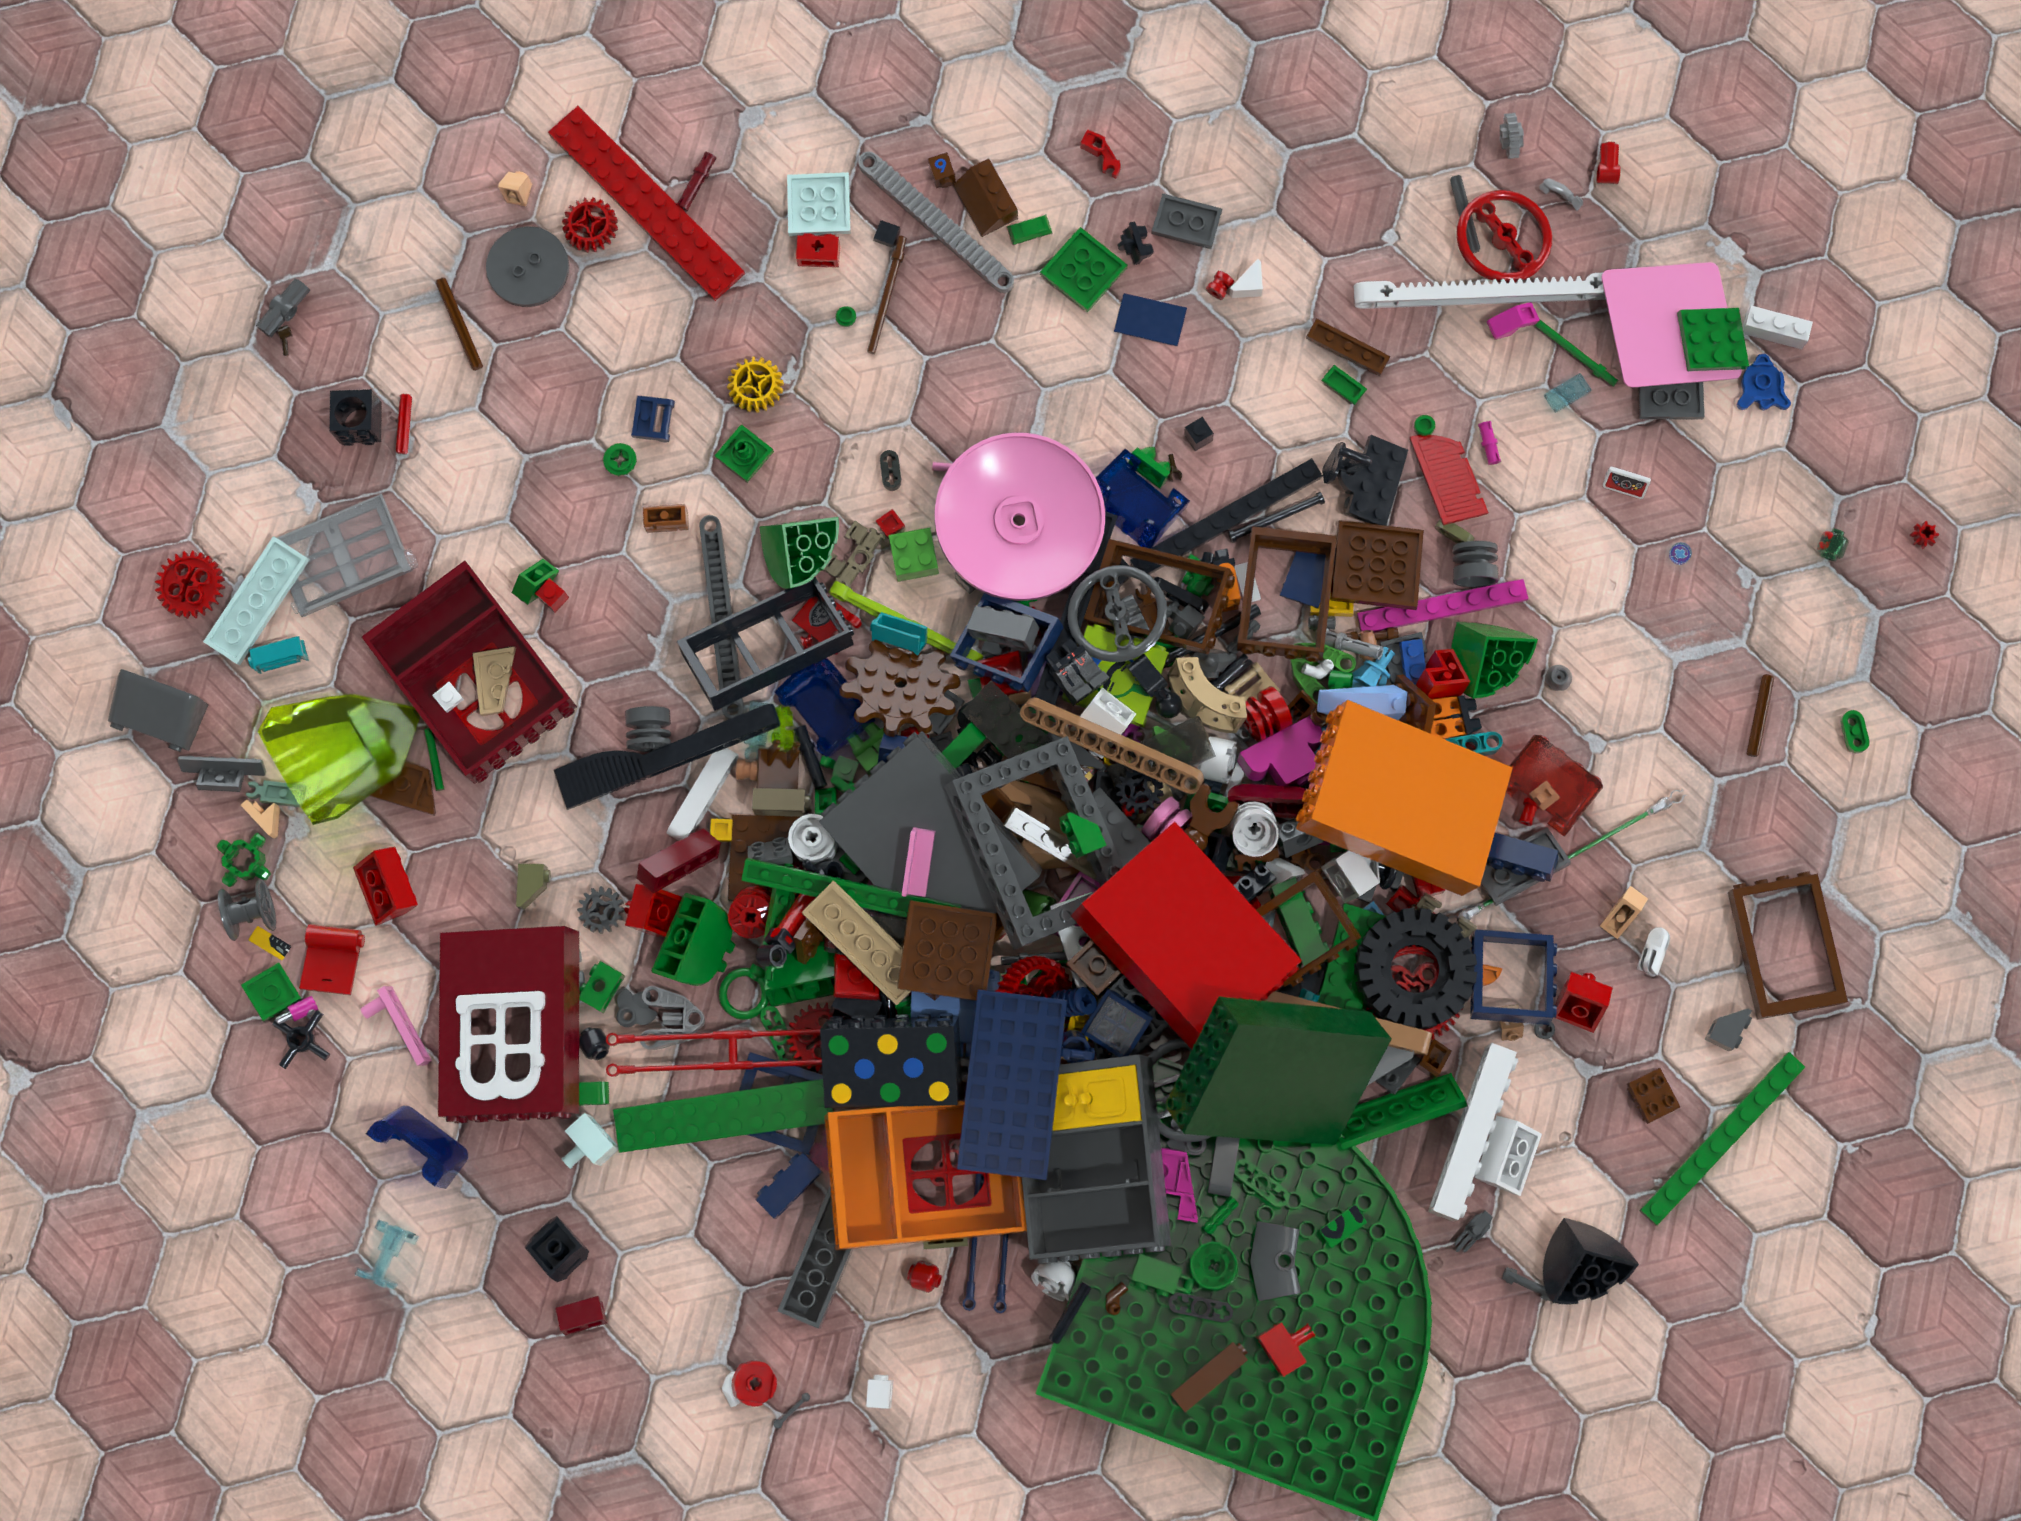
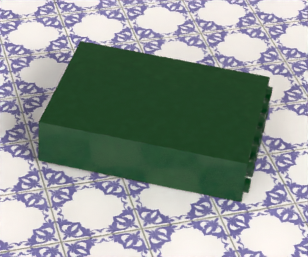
M1218 996L1164 1106L1183 1134L1336 1145L1392 1038L1369 1011Z

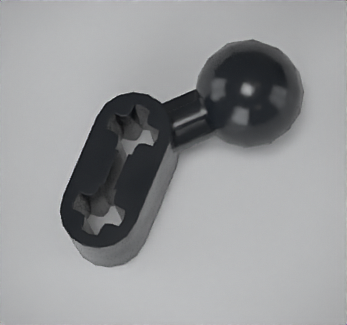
M1144 653L1126 666L1149 697H1156L1155 706L1159 715L1164 718H1174L1181 712L1183 704L1180 696L1165 689L1168 683Z

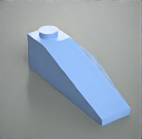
M1396 685L1319 690L1317 711L1328 715L1338 705H1341L1346 700H1350L1399 720L1406 711L1407 692Z

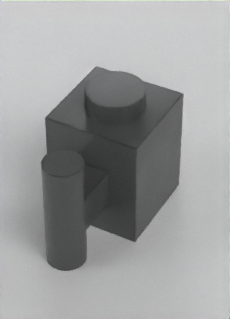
M1173 601L1167 607V618L1170 617L1173 620L1168 629L1179 638L1187 640L1197 631L1205 616L1189 604L1180 611L1178 609L1179 603Z

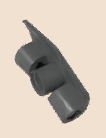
M1257 1222L1250 1263L1259 1301L1301 1293L1295 1266L1300 1229ZM1281 1255H1287L1290 1259V1264L1286 1268L1281 1267L1278 1263Z

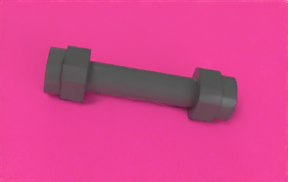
M1506 1267L1502 1280L1511 1285L1513 1282L1541 1294L1540 1298L1551 1301L1544 1286L1518 1275L1517 1270Z

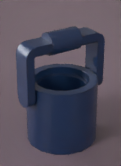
M1068 1030L1064 1032L1061 1056L1067 1062L1078 1063L1085 1060H1094L1095 1050L1089 1046L1085 1035L1081 1031Z

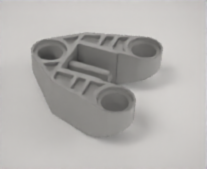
M649 986L644 989L642 999L647 1005L665 1009H684L683 1013L663 1012L662 1016L663 1025L683 1026V1029H649L644 1031L641 1036L648 1034H695L704 1025L705 1015L686 997L655 986ZM651 990L658 992V999L655 1002L647 1000V994ZM692 1013H698L701 1016V1020L697 1025H692L689 1022V1016ZM688 1039L659 1040L652 1046L646 1045L645 1041H640V1043L648 1050H658L684 1043Z

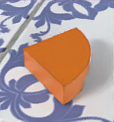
M1483 964V986L1493 983L1500 976L1502 968Z

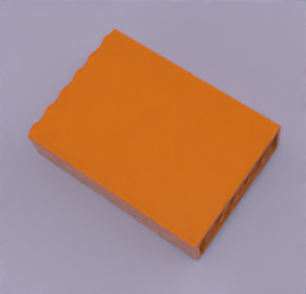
M1346 700L1341 705H1338L1336 709L1330 711L1326 718L1327 728L1323 731L1320 738L1321 748L1314 757L1316 765L1308 777L1310 785L1302 797L1304 805L1296 817L1298 822L1296 829L1461 896L1480 887L1513 767L1350 700Z

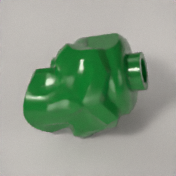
M1192 554L1188 556V558L1200 561L1196 556ZM1187 572L1182 580V583L1187 585L1186 591L1200 598L1204 594L1208 596L1214 588V585L1211 584L1213 581L1211 577Z

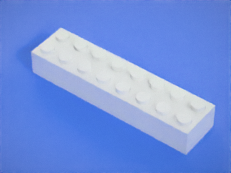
M1490 1043L1485 1047L1467 1098L1468 1107H1465L1462 1112L1428 1210L1429 1213L1450 1221H1457L1459 1218L1464 1217L1467 1205L1464 1203L1466 1197L1472 1195L1475 1186L1472 1180L1480 1172L1482 1163L1479 1160L1487 1152L1489 1142L1486 1140L1488 1135L1492 1134L1497 1121L1494 1120V1117L1502 1109L1504 1100H1501V1096L1504 1092H1507L1510 1086L1511 1079H1508V1076L1516 1068L1518 1059L1515 1056L1517 1052L1494 1043Z

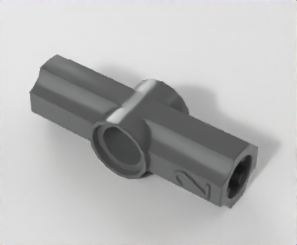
M295 278L281 295H276L269 304V310L257 323V328L268 337H272L285 321H289L295 316L297 306L310 292V289L303 282Z

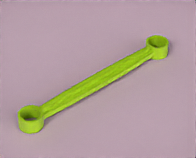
M834 581L828 592L834 598L845 603L849 602L875 618L882 612L920 624L880 603L853 592L851 588L838 581ZM927 628V644L951 654L956 643ZM971 649L966 658L978 662L983 660L984 656Z

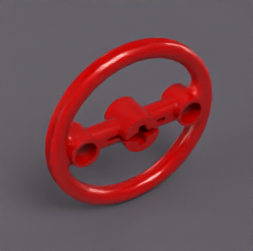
M1507 190L1483 193L1466 206L1458 221L1456 238L1461 255L1474 271L1489 280L1496 279L1497 282H1501L1502 279H1505L1506 283H1509L1510 279H1513L1514 282H1518L1519 278L1525 280L1541 269L1551 252L1552 231L1546 215L1535 202L1520 193ZM1504 200L1517 203L1535 217L1542 233V248L1536 260H1534V256L1530 251L1523 250L1515 240L1517 237L1516 227L1511 223H1502L1495 214L1496 207L1491 201ZM1473 213H1475L1476 219L1479 222L1486 223L1494 233L1492 236L1493 245L1499 250L1506 249L1514 259L1513 266L1518 272L1505 273L1492 270L1474 256L1466 236L1467 224ZM1520 258L1525 259L1527 263H1523Z

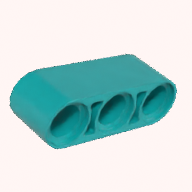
M1492 731L1445 739L1466 748L1465 743L1472 742L1476 747L1474 752L1483 756L1497 753L1503 744L1502 736ZM1487 739H1494L1497 747H1489Z

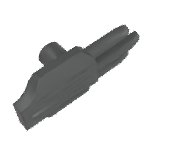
M1486 1210L1475 1215L1466 1225L1465 1230L1456 1239L1455 1245L1466 1234L1468 1235L1456 1248V1252H1459L1472 1237L1471 1242L1463 1250V1252H1467L1490 1229L1493 1217Z

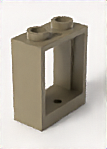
M753 788L752 810L755 815L804 816L808 815V812H812V799H810L805 789Z

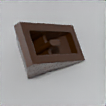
M1304 690L1300 691L1288 705L1293 724L1310 716V711L1317 707V704Z
M1434 1039L1430 1043L1428 1054L1421 1056V1060L1416 1068L1432 1079L1437 1078L1452 1050Z

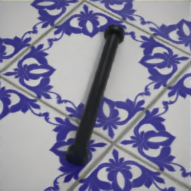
M1318 492L1316 496L1234 532L1232 530L1228 531V536L1231 542L1235 543L1237 539L1250 534L1252 526L1264 528L1317 504H1325L1324 497L1321 492Z

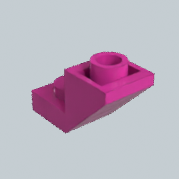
M1532 302L1514 306L1488 319L1486 322L1496 340L1513 335L1519 328L1535 325L1540 319Z

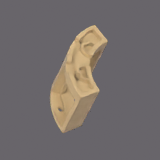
M1198 657L1176 658L1167 676L1171 691L1178 694L1182 700L1183 711L1196 722L1199 721L1209 726L1212 730L1237 733L1247 718L1245 697L1232 696L1214 687L1203 674Z

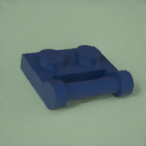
M637 396L632 438L669 442L670 434L668 433L671 412L675 406V401L665 398ZM658 406L664 407L660 432H654Z

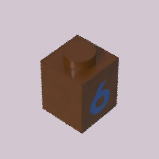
M947 152L928 158L929 169L936 188H947L956 182L955 173Z

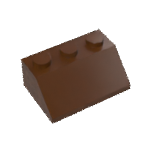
M989 158L970 167L953 184L981 237L1018 219V209Z

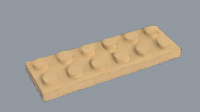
M833 880L802 913L894 1004L898 1005L911 992L897 989L903 948Z

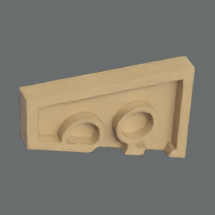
M515 647L473 653L481 716L500 714L504 711Z

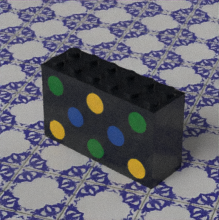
M952 1013L940 1014V1017H931V1014L917 1015L918 1017L900 1014L896 1015V1018H887V1015H875L873 1018L865 1019V1016L857 1015L852 1016V1019H843L842 1016H832L830 1019H827L820 1029L824 1107L958 1105L963 1094L959 1016H953Z

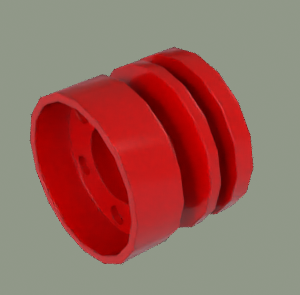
M1272 686L1258 692L1257 699L1251 696L1245 701L1247 718L1243 724L1257 742L1272 736L1273 729L1280 732L1293 724L1286 702L1281 694Z
M749 886L735 896L728 912V921L732 930L739 936L751 939L765 934L771 893L767 889L759 886ZM754 912V913L756 914L755 917H753V916L748 917V916H747L748 913L751 914V913Z

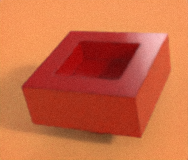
M893 509L876 520V524L888 539L889 535L897 534L905 528L904 523Z

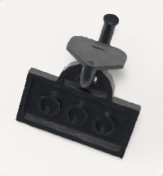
M1374 435L1368 436L1363 453L1346 448V444L1340 442L1335 445L1322 468L1324 483L1329 484L1338 477L1342 488L1351 494L1345 514L1369 524L1386 526L1408 449Z

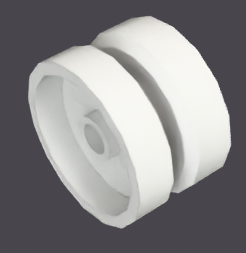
M817 814L804 815L791 826L788 841L790 848L799 861L802 862L809 859L815 865L817 862L832 860L837 853L839 844L819 823L823 816ZM816 838L817 841L812 843L811 840Z

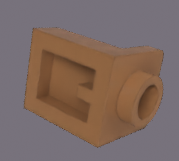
M1515 1004L1498 1008L1519 1009V1006ZM1499 1021L1502 1041H1515L1523 1037V1023Z

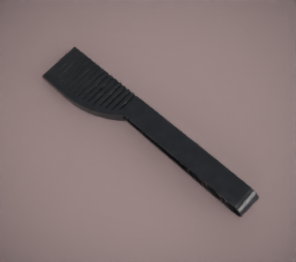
M766 704L644 755L629 751H605L586 756L554 770L566 809L569 810L628 787L631 784L633 785L636 782L639 783L641 780L644 781L646 778L657 776L771 731L781 724L774 704Z

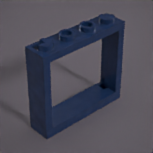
M984 593L977 605L978 607L989 606L1001 612L1008 610L1020 616L1023 614L1030 615L1039 627L1047 629L1044 637L1021 678L966 658L976 641L966 629L968 623L950 657L954 661L955 666L960 670H971L978 677H989L993 682L999 685L1002 683L1007 684L1017 692H1020V690L1029 692L1046 661V656L1051 652L1064 627L1058 617L1009 599H1001Z
M1476 929L1472 935L1473 947H1471V953L1476 955L1477 965L1474 966V972H1477L1476 983L1472 986L1470 1019L1550 1025L1552 1019L1556 1018L1557 1005H1553V997L1557 995V984H1553V977H1556L1557 964L1553 963V958L1557 954V943H1554V935ZM1483 942L1545 947V1011L1482 1006Z

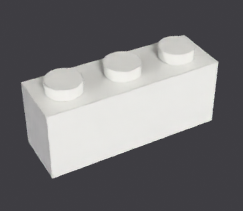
M1750 306L1745 314L1742 327L1745 335L1803 349L1808 342L1813 322Z

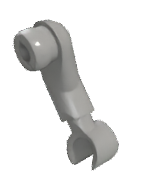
M1545 179L1539 186L1540 190L1545 194H1548L1550 190L1559 193L1564 199L1572 203L1576 211L1583 205V200L1579 196L1574 197L1572 191L1564 184L1555 180Z

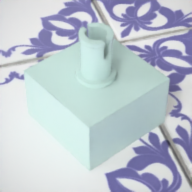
M584 1113L565 1130L576 1146L561 1159L570 1169L584 1156L588 1157L593 1164L601 1166L619 1150V1147L591 1115Z

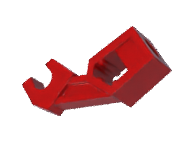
M1087 129L1080 142V148L1096 157L1102 155L1104 158L1102 172L1106 174L1107 169L1112 168L1114 169L1112 177L1116 179L1121 171L1120 160H1117L1105 141V136ZM1094 143H1100L1101 148L1094 147Z

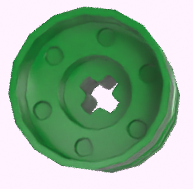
M1208 1242L1202 1244L1194 1251L1191 1257L1190 1269L1193 1278L1199 1285L1210 1290H1220L1227 1288L1234 1282L1238 1274L1239 1264L1236 1255L1228 1246L1221 1242ZM1212 1260H1214L1216 1263H1221V1265L1218 1267V1272H1215L1214 1270H1209V1267H1211Z

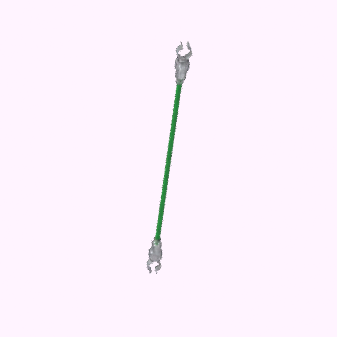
M1663 797L1656 804L1650 806L1643 814L1568 855V858L1571 859L1644 817L1665 811L1672 806V803L1680 802H1671L1669 797ZM1490 899L1484 903L1464 909L1458 915L1470 921L1493 902Z

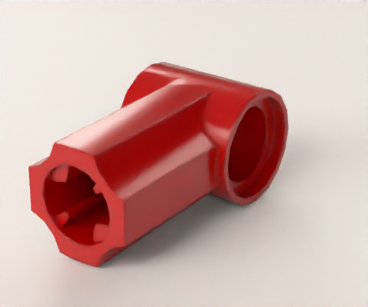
M1615 142L1601 143L1600 162L1596 176L1597 183L1619 184L1621 172L1620 165H1618L1619 144Z

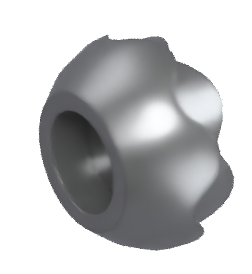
M1554 665L1548 669L1545 681L1550 689L1564 691L1572 682V674L1567 667Z

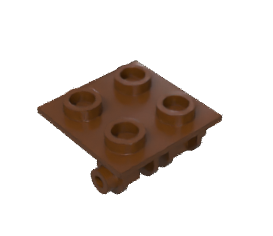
M1661 1068L1627 1083V1091L1630 1092L1632 1098L1635 1097L1633 1102L1638 1103L1636 1108H1640L1642 1120H1645L1647 1124L1680 1108Z

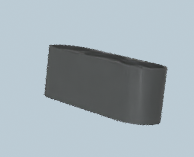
M1216 1137L1208 1193L1230 1197L1240 1138Z

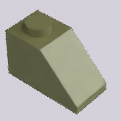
M518 864L516 907L520 910H525L547 889V883H550L551 871L548 870L545 864Z

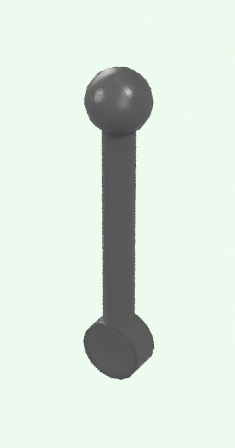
M808 1393L802 1394V1398L781 1419L774 1421V1427L777 1429L781 1428L783 1422L797 1408L810 1400V1395Z

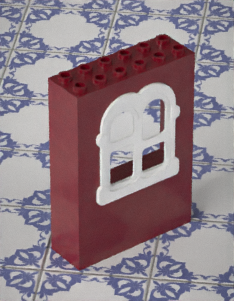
M566 926L440 933L438 1117L446 1118V1122L468 1123V1121L482 1123L488 1122V1120L506 1122L509 1119L528 1121L530 1118L550 1120L551 1117L571 1119L572 1115L579 1114V931ZM494 1008L496 1010V1032L492 1035H472L471 1012L474 1009ZM507 1008H530L531 1039L528 1044H506L505 1012ZM475 1044H495L496 1071L492 1080L487 1083H478L471 1076V1047ZM517 1053L530 1054V1072L527 1078L520 1082L510 1080L505 1072L506 1055Z

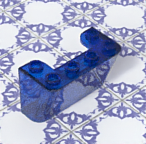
M1124 449L1096 477V480L1101 489L1105 511L1118 516L1115 525L1124 534L1135 540L1139 546L1150 549L1187 508L1190 500L1175 488L1171 490L1168 498L1136 473L1141 461L1127 449ZM1126 458L1130 459L1133 465H1130ZM1174 497L1178 498L1182 504L1177 503Z

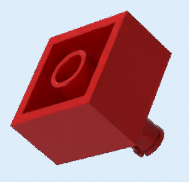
M636 884L632 900L625 904L630 906V908H624L625 913L628 914L625 926L652 936L665 938L682 897L662 889L652 893L646 886Z
M1571 972L1556 1000V1019L1594 1033L1609 1006L1613 987L1595 981L1596 977L1592 973L1579 975Z
M1279 1322L1256 1337L1280 1376L1284 1377L1306 1363L1298 1346L1315 1337L1313 1331L1304 1335V1333L1311 1330L1308 1324L1295 1333L1290 1334L1282 1322Z

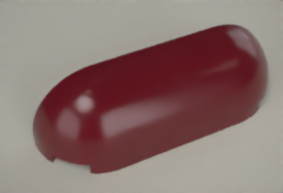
M1240 784L1229 789L1228 801L1229 803L1235 801L1239 803V806L1246 802L1256 801L1268 806L1275 817L1296 818L1299 810L1303 808L1304 802L1302 797L1306 789L1295 786Z

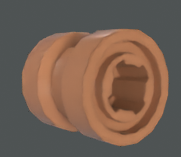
M738 759L736 779L744 780L747 778L751 781H757V760L750 762L745 759Z

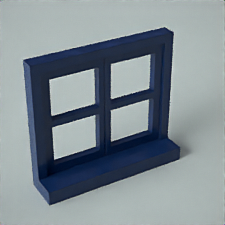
M752 1052L749 1053L747 1061L753 1062L777 1061ZM796 1066L746 1069L739 1091L752 1089L757 1071L784 1078L783 1084H790L792 1081L797 1083L823 1079V1075ZM820 1124L807 1126L803 1141L776 1133V1131L749 1134L748 1136L810 1155Z

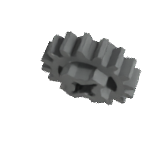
M602 886L599 887L598 892L591 888L592 894L584 893L585 901L579 900L583 905L582 908L577 909L578 912L583 913L579 920H586L583 926L587 928L591 925L590 931L593 933L596 929H598L600 934H603L604 929L612 932L611 926L614 925L618 928L617 920L624 919L620 915V913L625 912V909L620 907L624 901L622 899L617 900L619 894L616 892L612 895L611 888H608L606 892ZM601 896L608 897L612 901L605 902L601 899ZM593 901L591 908L588 909L589 904ZM600 906L605 908L602 915L598 913ZM615 911L614 916L610 920L612 912ZM597 918L602 922V924H596L592 922L591 919L594 920Z

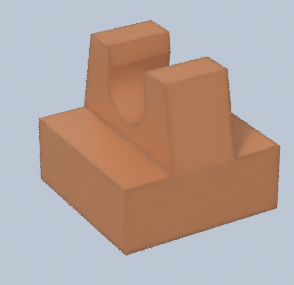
M1547 780L1529 794L1541 811H1544L1560 798Z

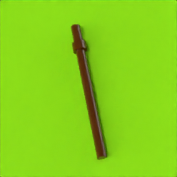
M899 236L896 249L892 252L890 271L867 350L870 354H875L898 269L904 259L905 253L903 251L907 240L905 236Z

